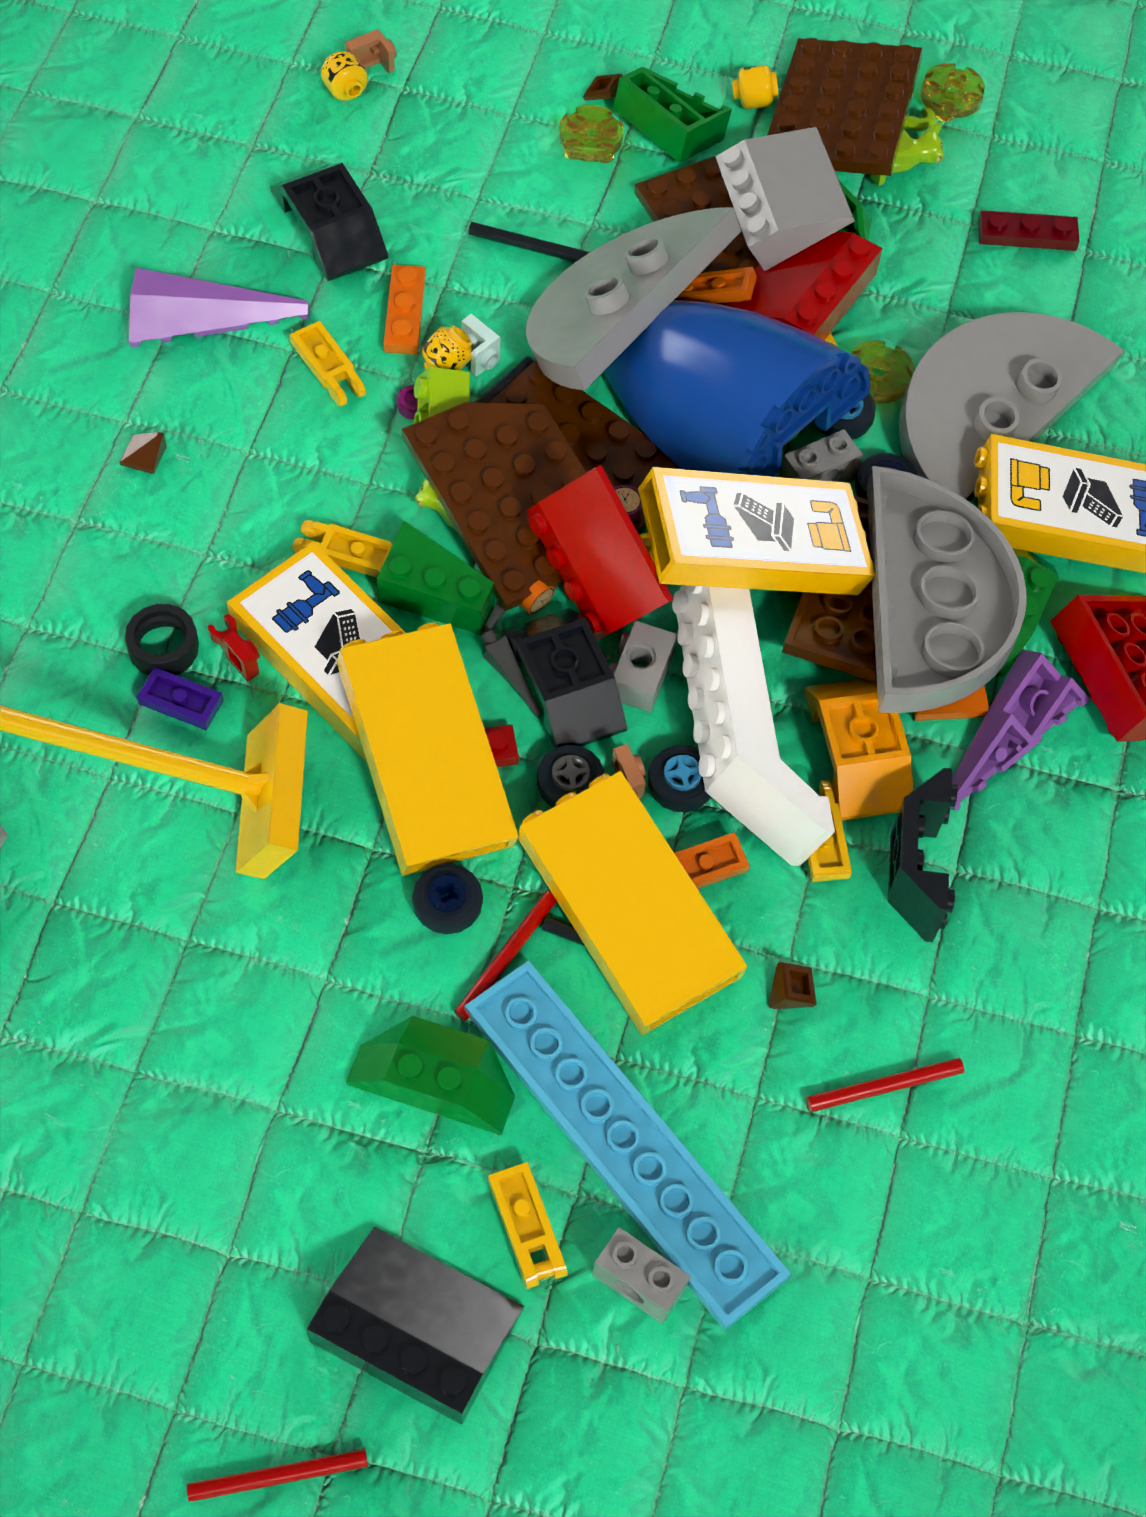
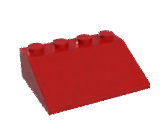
M836 231L766 271L759 264L755 269L757 279L751 300L728 302L725 306L757 312L825 340L876 276L883 248L855 233Z
M602 465L590 470L526 511L529 516L530 528L536 536L541 538L546 548V556L549 563L554 569L558 570L564 581V590L568 598L576 603L581 614L586 617L597 640L674 600L666 584L659 583L656 566Z
M1077 595L1050 620L1057 633V639L1066 649L1073 662L1075 671L1081 676L1090 692L1092 702L1100 710L1107 723L1108 731L1115 737L1116 741L1145 740L1146 596Z

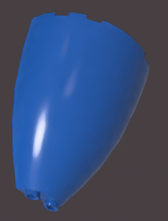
M673 300L603 371L627 413L650 441L681 469L774 477L781 471L783 445L814 419L816 426L827 431L870 393L868 368L861 364V359L852 353L807 331L757 312L698 301Z

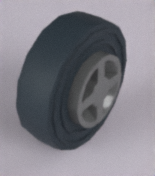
M565 745L554 748L543 757L537 768L536 785L541 798L553 808L561 797L570 792H575L576 794L583 792L589 788V784L594 779L605 774L600 760L590 750L581 746Z

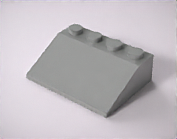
M817 127L745 139L715 156L747 246L764 271L855 222Z

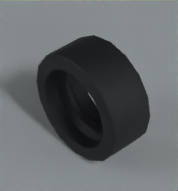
M171 604L148 606L133 615L126 626L125 641L132 664L144 674L150 675L154 667L174 675L181 674L193 664L198 655L199 640L192 617L184 609ZM159 627H173L182 631L184 635L182 645L174 652L165 655H152L144 652L140 646V641L146 633Z

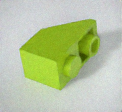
M430 366L420 374L414 384V396L418 398V411L415 413L413 424L462 403L470 402V372Z

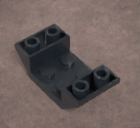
M343 163L328 164L270 186L271 192L284 213L293 210L311 238L313 259L328 282L388 259V252L373 209Z
M568 608L502 630L503 637L507 635L517 662H523L544 707L543 724L554 748L565 745L584 746L627 731V724L615 677L586 617Z
M943 768L904 797L890 834L888 902L926 942H933L938 930L945 928L947 913H952L955 902V890L949 889V874L922 871L924 850L918 849V838H923V836L936 838L941 825L948 824L950 807H955L958 786L957 784H952V769Z

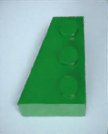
M640 67L620 77L613 109L679 163L724 140L732 111L731 108L722 105L718 109L704 102L705 96L697 92L694 96L678 90V83L644 67Z
M403 522L377 576L378 602L445 624L451 623V626L481 635L483 626L493 608L494 582L407 522Z

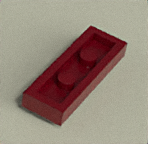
M982 210L979 214V244L1077 251L1080 242L1078 217Z

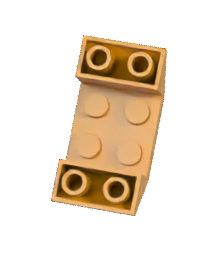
M857 679L805 687L804 693L812 722H821L832 762L834 777L831 786L835 803L839 805L841 820L898 813L904 797L913 791L911 753L899 713L878 712L877 682Z

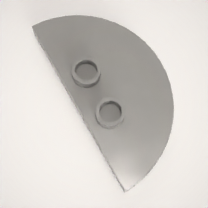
M734 208L697 210L641 226L596 248L560 274L537 299L526 324L528 344L543 374L561 386L585 391L653 322L658 314L742 231Z
M1009 312L993 314L964 323L941 337L926 352L909 382L903 397L899 416V438L903 457L913 465L918 476L938 483L970 502L975 497L974 489L979 477V468L974 466L977 449L985 445L991 434L1035 442L1116 366L1125 350L1094 330L1078 323L1046 314Z
M872 466L867 482L870 557L874 562L875 577L872 579L878 712L906 713L935 709L971 695L988 683L1007 661L1025 617L1027 601L1024 574L1013 548L1003 533L983 512L965 498L929 479L896 469Z

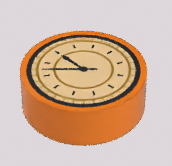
M540 580L529 588L532 594L520 604L530 615L544 608L555 593L553 586H547Z

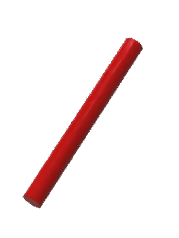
M546 890L454 1010V1013L464 1021L469 1019L464 1006L496 983L555 905L557 900L552 892Z
M960 1058L807 1096V1108L812 1113L963 1074L964 1065Z
M366 1450L350 1451L188 1483V1501L194 1502L368 1467Z

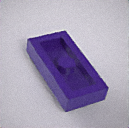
M156 667L153 668L137 695L139 705L206 731L224 701L221 692Z

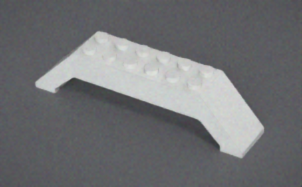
M683 585L674 594L672 608L674 613L677 614L679 626L677 639L678 643L682 645L684 657L683 674L687 677L689 688L688 706L692 710L694 719L693 738L698 744L700 756L698 768L699 774L703 777L705 792L791 866H801L835 832L829 798L819 796L780 759L749 589Z

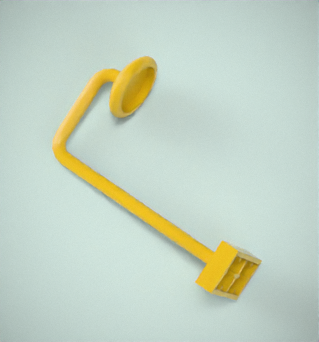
M279 703L247 735L244 771L0 705V731L241 795L236 873L265 879L298 851L308 711Z

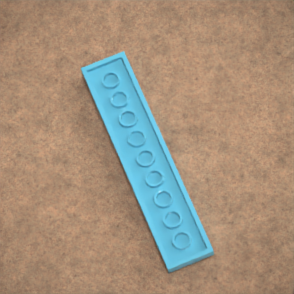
M529 960L464 1006L472 1022L485 1038L490 1040L494 1049L662 1255L691 1276L688 1287L724 1331L790 1279L792 1274Z

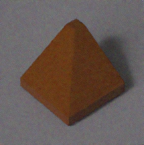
M623 75L596 76L585 92L584 100L616 97L619 79Z
M152 432L133 435L120 460V465L154 474L167 448L164 433Z
M784 962L778 963L770 993L769 1008L786 1009L816 1006L812 968Z

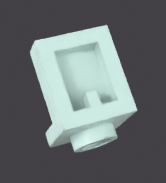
M471 313L462 320V331L472 340L471 373L478 376L483 371L492 369L499 361L500 336Z

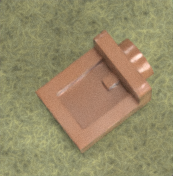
M378 29L345 42V51L351 52L356 56L365 69L380 63L388 74L395 71L394 58L397 56L395 46Z
M627 743L613 749L611 765L615 774L619 771L623 773L640 800L643 797L646 785L643 778L645 776V768L638 754L633 755Z

